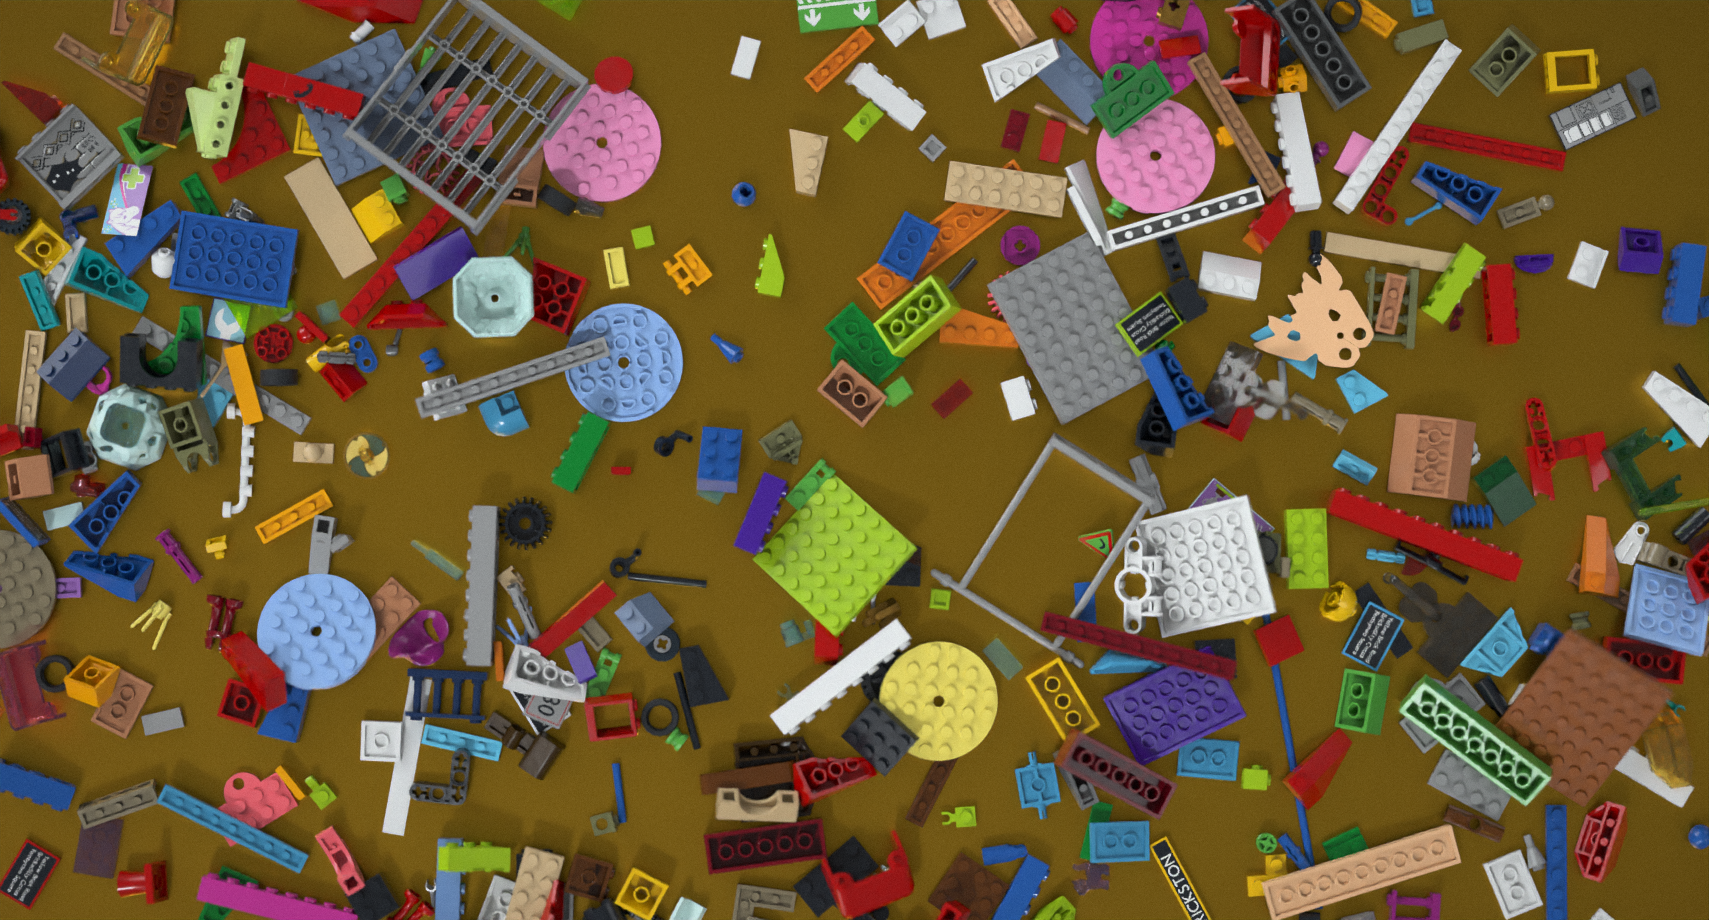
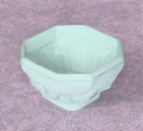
M512 256L471 258L453 278L454 319L474 337L515 336L534 316L533 276ZM493 295H498L499 299L497 302L491 300Z

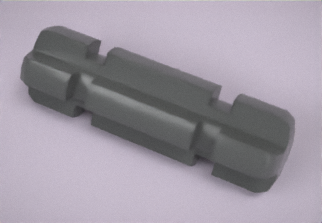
M319 351L317 360L319 363H326L328 361V363L344 364L346 362V364L353 365L356 361V356L354 353H347L346 355L345 352L329 351L327 353V351Z

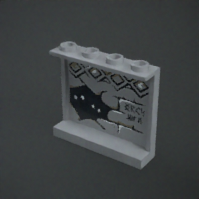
M74 104L66 105L60 111L61 115L56 119H51L46 124L47 128L42 133H36L31 139L32 142L28 146L25 145L17 152L18 155L15 157L59 202L58 204L67 211L125 157Z

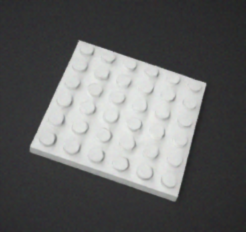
M1248 495L1142 520L1135 528L1137 536L1143 537L1147 542V555L1164 556V560H1162L1164 576L1155 577L1156 589L1153 594L1163 595L1161 600L1163 616H1157L1162 638L1277 612Z

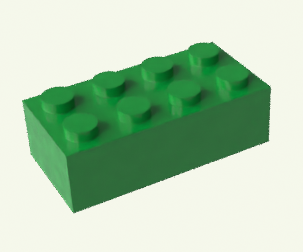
M587 412L586 415L582 414L578 422L581 425L578 432L574 431L569 439L571 443L569 449H564L560 460H562L560 466L555 467L550 476L553 478L552 483L576 494L612 425L590 412Z

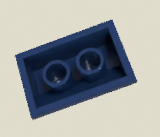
M75 328L36 372L50 386L72 402L111 357L87 334Z

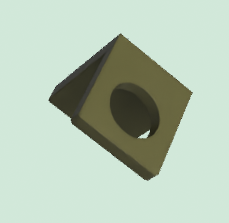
M613 811L590 817L595 836L616 832L618 830L617 826H620L617 814L614 815ZM600 818L605 819L608 823L607 828L604 830H600L596 826V822Z

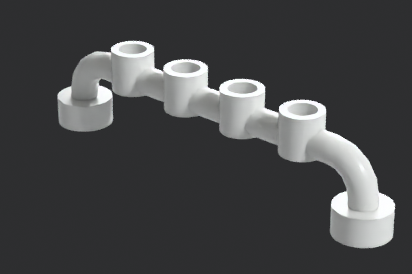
M227 403V419H235L236 415L242 417L240 408L236 407V403ZM244 422L242 426L240 500L236 506H232V502H223L222 516L225 518H231V514L241 512L247 505L248 497H252V485H248V477H253V465H249V457H254V445H250V437L254 438L255 426H251V424L244 426Z

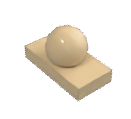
M294 442L293 462L334 464L335 444Z

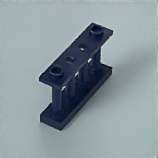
M408 668L407 676L412 677V680H414L413 712H405V716H410V720L422 721V717L470 719V723L481 724L482 720L487 719V715H480L481 685L484 684V680H489V672ZM424 677H430L434 681L432 713L421 712L422 681H424ZM444 678L452 679L454 683L452 714L440 713L442 682H444ZM464 679L472 680L474 684L472 715L460 714L461 689Z

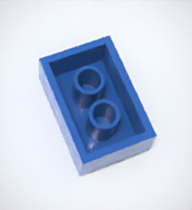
M703 426L697 490L737 493L742 430Z

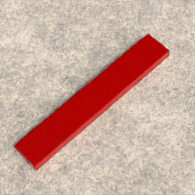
M602 580L527 647L539 651L540 655L546 658L617 596L616 593Z

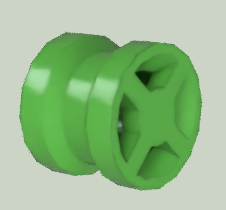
M1113 197L1111 200L1112 204L1105 211L1115 218L1122 220L1124 212L1130 207L1120 203Z
M676 727L665 743L674 746V750L678 751L689 736L681 733L680 728Z
M1261 833L1256 838V847L1263 853H1271L1277 847L1276 838L1270 833Z

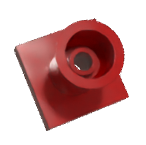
M166 860L144 864V872L121 870L117 877V889L120 897L125 898L146 894V904H155L168 900Z

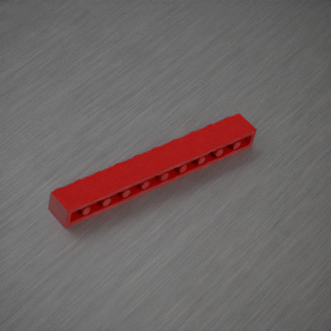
M466 169L462 173V175L448 189V191L443 195V197L447 198L450 195V193L453 191L456 185L467 173L468 169ZM474 175L453 204L462 210L484 181ZM436 203L341 311L339 316L353 328L357 329L399 282L400 279L393 266L432 244L456 216Z

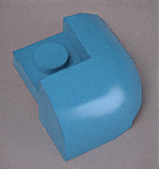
M514 390L478 406L486 426L498 436H510L530 428Z

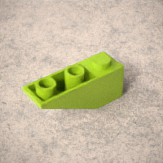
M769 234L768 238H764L762 250H766L765 257L760 258L759 269H762L761 277L756 278L755 288L758 289V294L781 298L785 277L773 236Z

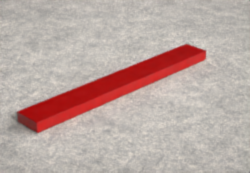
M1415 122L1410 126L1407 142L1559 172H1563L1567 153Z

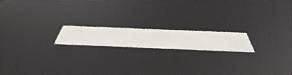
M410 677L402 720L401 761L394 764L382 830L384 833L404 836L411 798L409 790L414 781L425 717H422V721L410 720V716H405V712H413L414 680H412V677ZM429 679L422 681L421 712H426L432 682Z

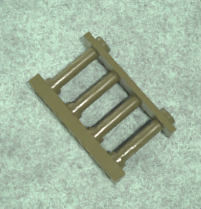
M1370 267L1369 271L1365 273V283H1368L1366 317L1371 326L1372 321H1376L1378 313H1373V302L1381 301L1382 294L1374 293L1375 281L1385 282L1386 274H1375L1376 267ZM1410 269L1408 274L1401 275L1407 277V293H1404L1402 298L1403 305H1406V313L1399 315L1397 322L1405 325V333L1394 335L1374 333L1371 341L1401 342L1404 345V349H1414L1419 280L1418 269ZM1362 330L1361 340L1366 336L1365 330Z

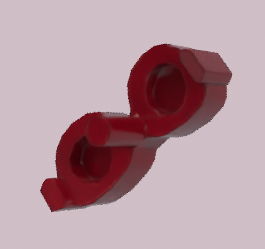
M1461 303L1456 304L1453 308V319L1449 324L1450 332L1457 331L1461 327V322L1458 320V317H1461L1464 313Z

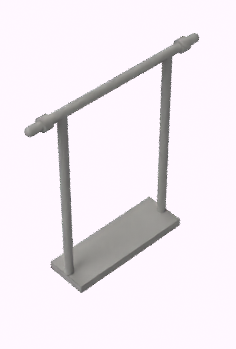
M1054 432L961 582L957 583L952 580L953 577L947 573L944 575L936 569L931 570V576L941 581L940 584L943 586H949L1061 656L1062 660L1066 663H1072L1078 668H1083L1084 662L1075 657V654L1070 650L1066 651L1060 647L1066 637L1058 635L1054 642H1051L966 588L1054 448L1062 451L1142 501L1141 506L1070 615L1071 618H1079L1147 509L1155 501L1153 493Z

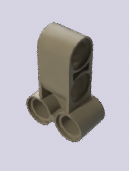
M1644 541L1637 560L1682 576H1687L1685 565L1691 558L1670 551L1662 545ZM1671 556L1672 559H1673V562H1672V564L1669 566V565H1668V559H1669V557Z

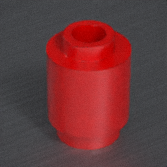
M1062 5L1050 15L1053 19L1052 22L1064 35L1066 33L1071 35L1079 27L1077 25L1079 22L1077 18Z

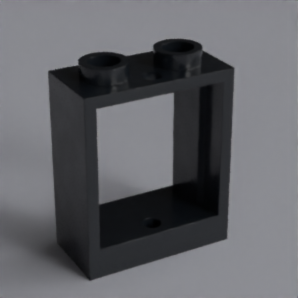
M80 428L62 431L42 440L40 446L41 454H49L52 479L70 475L90 466ZM60 441L62 442V446L69 468L67 469L60 449Z

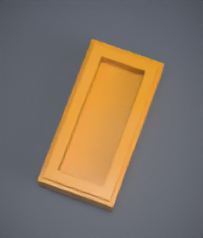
M284 764L275 769V772L298 800L308 796Z

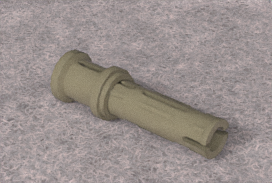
M1295 392L1290 400V403L1322 421V425H1328L1336 430L1339 435L1349 420L1336 415L1332 409L1326 410L1298 392Z

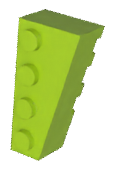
M1464 242L1419 308L1444 324L1455 305L1462 299L1465 289L1469 288L1473 283L1476 272H1480L1486 264V261H1484L1486 256Z

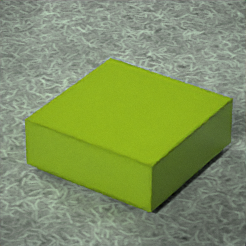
M650 225L631 230L636 250L655 245Z
M931 588L929 608L949 610L951 591Z

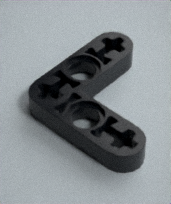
M458 748L454 752L451 763L450 784L416 781L409 790L411 798L417 801L449 805L463 804L468 794L471 763L469 750ZM460 753L463 754V757L467 758L464 759L462 767H458L460 764V758L457 757L460 755ZM462 772L465 775V779L457 781L454 774ZM457 786H461L460 795L462 796L459 800L453 795L457 791ZM417 787H420L421 791H427L428 787L431 788L429 796H426L427 792H421L420 795H417V791L414 790ZM436 788L441 789L444 792L443 797H435L433 790Z

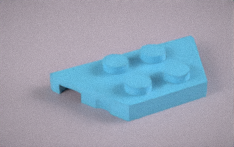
M1288 314L1280 318V320L1288 323L1293 321ZM1267 325L1251 334L1250 338L1259 342L1275 336V334ZM1292 330L1287 337L1290 340L1298 341L1300 340V333ZM1316 353L1306 361L1278 356L1311 379L1315 378L1318 359Z
M1511 607L1459 665L1499 677L1504 676L1528 649L1520 625L1514 615V610Z

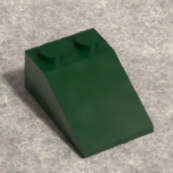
M1506 455L1501 456L1470 478L1487 504L1490 505L1503 527L1537 505L1518 471Z

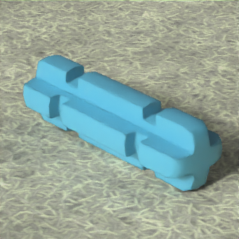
M1367 549L1366 558L1370 560L1377 559L1378 561L1392 563L1395 561L1396 563L1404 564L1406 558L1404 554L1398 552L1395 554V552L1376 551L1375 549Z

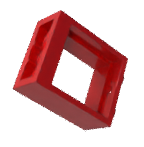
M632 692L585 698V712L590 742L637 736L638 729H641L640 717H636L635 711H638L637 699H633ZM628 703L631 725L603 729L597 728L596 706Z

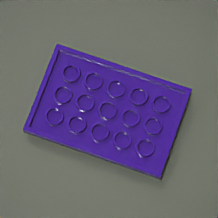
M1210 645L1199 650L1200 652L1215 655ZM1168 665L1103 698L1137 763L1142 766L1247 715L1229 680L1173 665Z

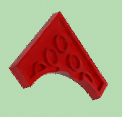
M243 86L241 95L244 103V123L241 134L227 157L211 166L219 184L228 182L291 151L264 92L259 91L258 94L247 91V87Z

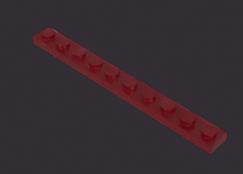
M1048 611L1044 613L1040 631L1230 681L1234 679L1238 663L1235 660Z

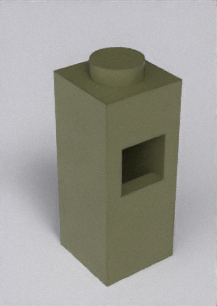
M1443 19L1398 33L1393 42L1396 51H1400L1402 55L1442 42L1449 37Z

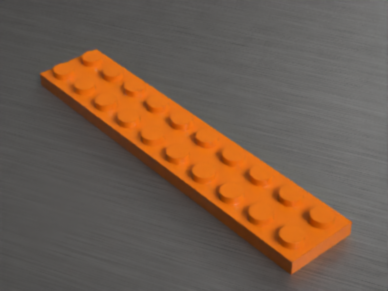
M1014 159L1002 167V169L1022 171ZM956 202L929 223L939 228L940 231L912 282L877 263L859 276L857 280L878 308L882 310L1011 210Z

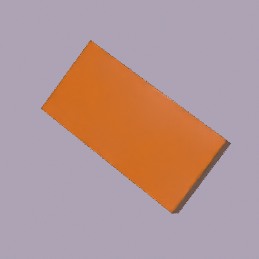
M494 641L496 681H504V645L502 641Z

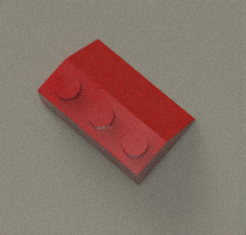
M1226 370L1209 405V408L1212 407L1215 413L1202 420L1201 424L1242 442L1268 389L1251 379Z

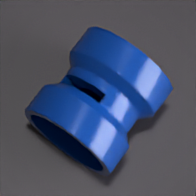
M437 347L419 355L421 361L426 365L425 369L428 374L445 366L443 359L439 357Z

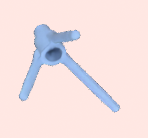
M507 619L515 636L514 638L499 625H496V629L511 640L514 645L519 644L526 647L529 645L526 628L524 634L519 636L511 619Z

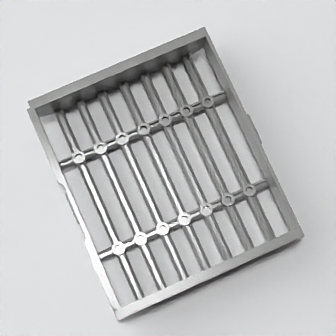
M448 0L416 40L414 46L408 49L394 67L392 74L377 90L342 137L347 141L351 139L471 227V232L477 236L518 183L517 178L544 142L553 138L591 86L588 85L589 79L483 1ZM459 1L468 10L447 37L442 40L434 34V31ZM475 15L483 23L462 50L457 51L450 44L471 17ZM490 26L499 34L477 63H473L466 56ZM506 38L515 46L495 72L490 75L482 68ZM427 40H431L439 47L398 100L391 104L383 98ZM522 50L530 56V59L509 86L506 87L498 79ZM447 52L455 59L413 113L408 116L400 110L443 53ZM536 62H539L547 69L527 95L521 98L514 91ZM462 63L470 69V72L428 126L424 128L416 120ZM554 73L562 79V82L542 108L537 110L530 105V102ZM476 75H478L486 83L443 139L440 140L432 132ZM569 85L577 89L556 118L552 121L545 116ZM491 88H496L502 95L462 147L455 151L448 146ZM511 99L518 105L477 160L471 163L464 157L506 101ZM377 104H380L388 112L370 136L364 139L356 131ZM524 110H526L534 118L490 175L486 174L480 167ZM394 116H396L404 124L385 149L381 151L373 143ZM539 123L545 124L548 128L506 183L501 185L497 182L496 179ZM412 128L420 136L400 162L397 163L389 155L409 129ZM428 140L436 148L416 174L413 175L405 167L424 142ZM445 152L452 159L430 187L421 179L440 154ZM458 163H460L468 171L450 195L445 198L437 191ZM476 175L484 183L465 208L461 210L453 202L473 176ZM489 188H494L498 193L480 217L474 220L469 214Z

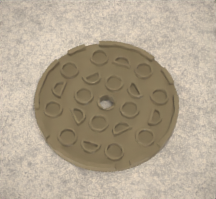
M0 530V585L2 587V592L0 593V649L17 646L36 635L49 620L57 598L56 574L52 563L39 546L32 547L21 534L6 530Z

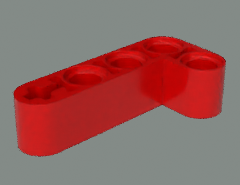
M1397 146L1379 171L1360 206V211L1364 216L1385 227L1394 224L1398 218L1396 210L1384 202L1409 159V151L1404 146ZM1399 151L1402 152L1401 156L1403 158H1401L1397 161L1396 164H1394L1393 162L1397 158V155L1395 153H1398ZM1386 168H1391L1394 171L1393 178L1385 175ZM1377 185L1384 187L1385 192L1383 195L1376 193L1375 187ZM1367 202L1374 204V212L1366 210ZM1384 212L1391 213V222H1386L1383 219Z

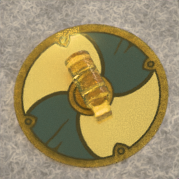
M362 432L356 434L345 445L343 452L344 464L355 477L360 479L376 478L389 465V447L386 441L375 433Z

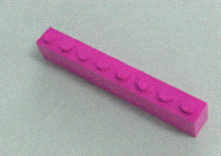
M208 872V875H203L196 899L276 920L358 919L356 912L351 907L344 906V909L336 908V904L331 902L320 904L316 903L317 899L305 897L304 900L297 898L298 895L295 893L286 892V894H281L275 888L267 887L265 890L258 888V884L247 882V885L241 884L238 879L228 877L227 880L221 879L219 874Z

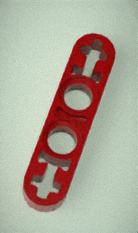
M1530 398L1525 404V414L1538 466L1542 471L1550 472L1556 466L1557 457L1544 405L1540 399ZM1531 404H1534L1535 407H1537V416H1534V410L1533 408H1531ZM1540 421L1544 424V428L1537 430L1533 427V423ZM1544 439L1549 445L1546 448H1541L1537 442ZM1547 452L1548 460L1552 461L1550 465H1547V463H1543L1545 460V453Z

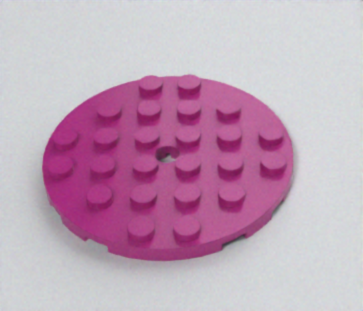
M1165 0L1105 1L1096 14L1090 34V51L1095 63L1094 65L1101 77H1104L1108 68L1117 63L1131 64L1139 70L1151 60H1155L1173 89V95L1185 89L1195 79L1187 62L1198 55L1161 61L1158 41L1198 35L1201 54L1205 52L1207 55L1208 30L1204 17L1197 5L1190 0L1182 29L1178 31L1158 24L1159 19L1156 18L1158 8L1163 7ZM1174 2L1172 5H1168L1171 6V11H1175L1177 8ZM1146 36L1154 38L1155 43L1153 46L1149 47L1144 44ZM1119 69L1113 73L1116 81L1121 78V71Z

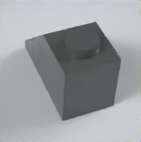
M1643 67L1626 75L1629 91L1643 117L1661 109L1655 81Z

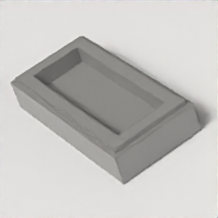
M181 707L141 716L145 736L185 726Z

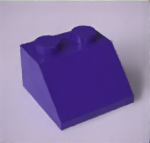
M1621 227L1618 248L1619 270L1659 274L1664 257L1660 231Z

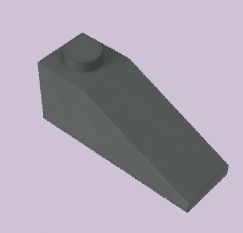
M1060 750L1052 753L1055 759ZM1058 766L1081 810L1099 802L1091 783Z

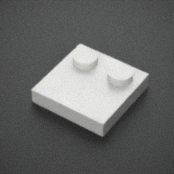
M920 0L916 2L920 14L927 21L924 24V28L929 40L966 28L957 0Z
M362 720L360 760L400 762L402 722Z

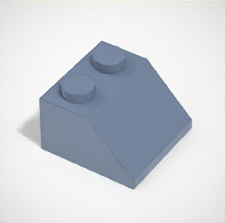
M651 592L629 600L615 612L631 634L644 647L674 622Z

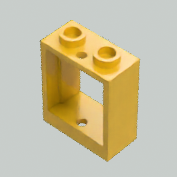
M1594 49L1546 52L1543 55L1546 94L1593 91L1597 89L1600 79L1599 74L1596 73L1595 66L1598 65V56L1594 54ZM1587 56L1589 84L1557 86L1555 58Z

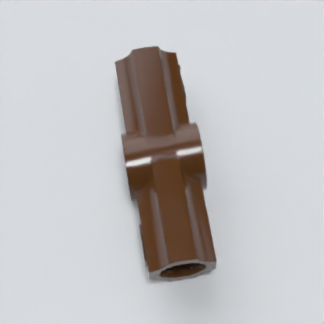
M1451 804L1446 808L1443 820L1498 843L1502 839L1505 827ZM1473 818H1477L1479 822L1475 829H1472L1469 825Z

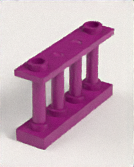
M1390 889V894H1387L1386 904L1389 906L1388 920H1439L1441 894L1430 892V897L1427 896V898L1397 896V890ZM1396 904L1426 906L1429 909V914L1425 918L1396 916Z

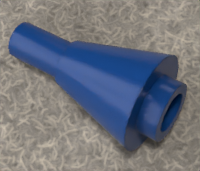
M716 334L711 336L710 340L719 346V349L730 364L738 363L744 355L742 353L743 348L722 340Z

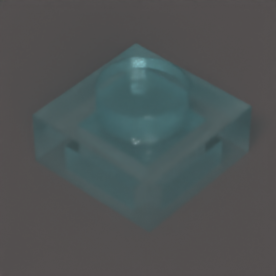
M336 300L316 306L322 325L342 319L339 316L340 312Z

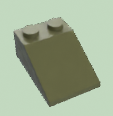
M1511 24L1468 71L1498 97L1538 55L1541 49L1517 27Z

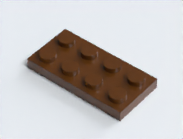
M156 65L137 139L176 149L188 105L186 88H192L195 78L194 74Z

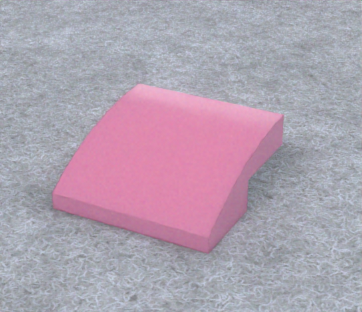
M1353 131L1334 169L1350 177L1374 142Z

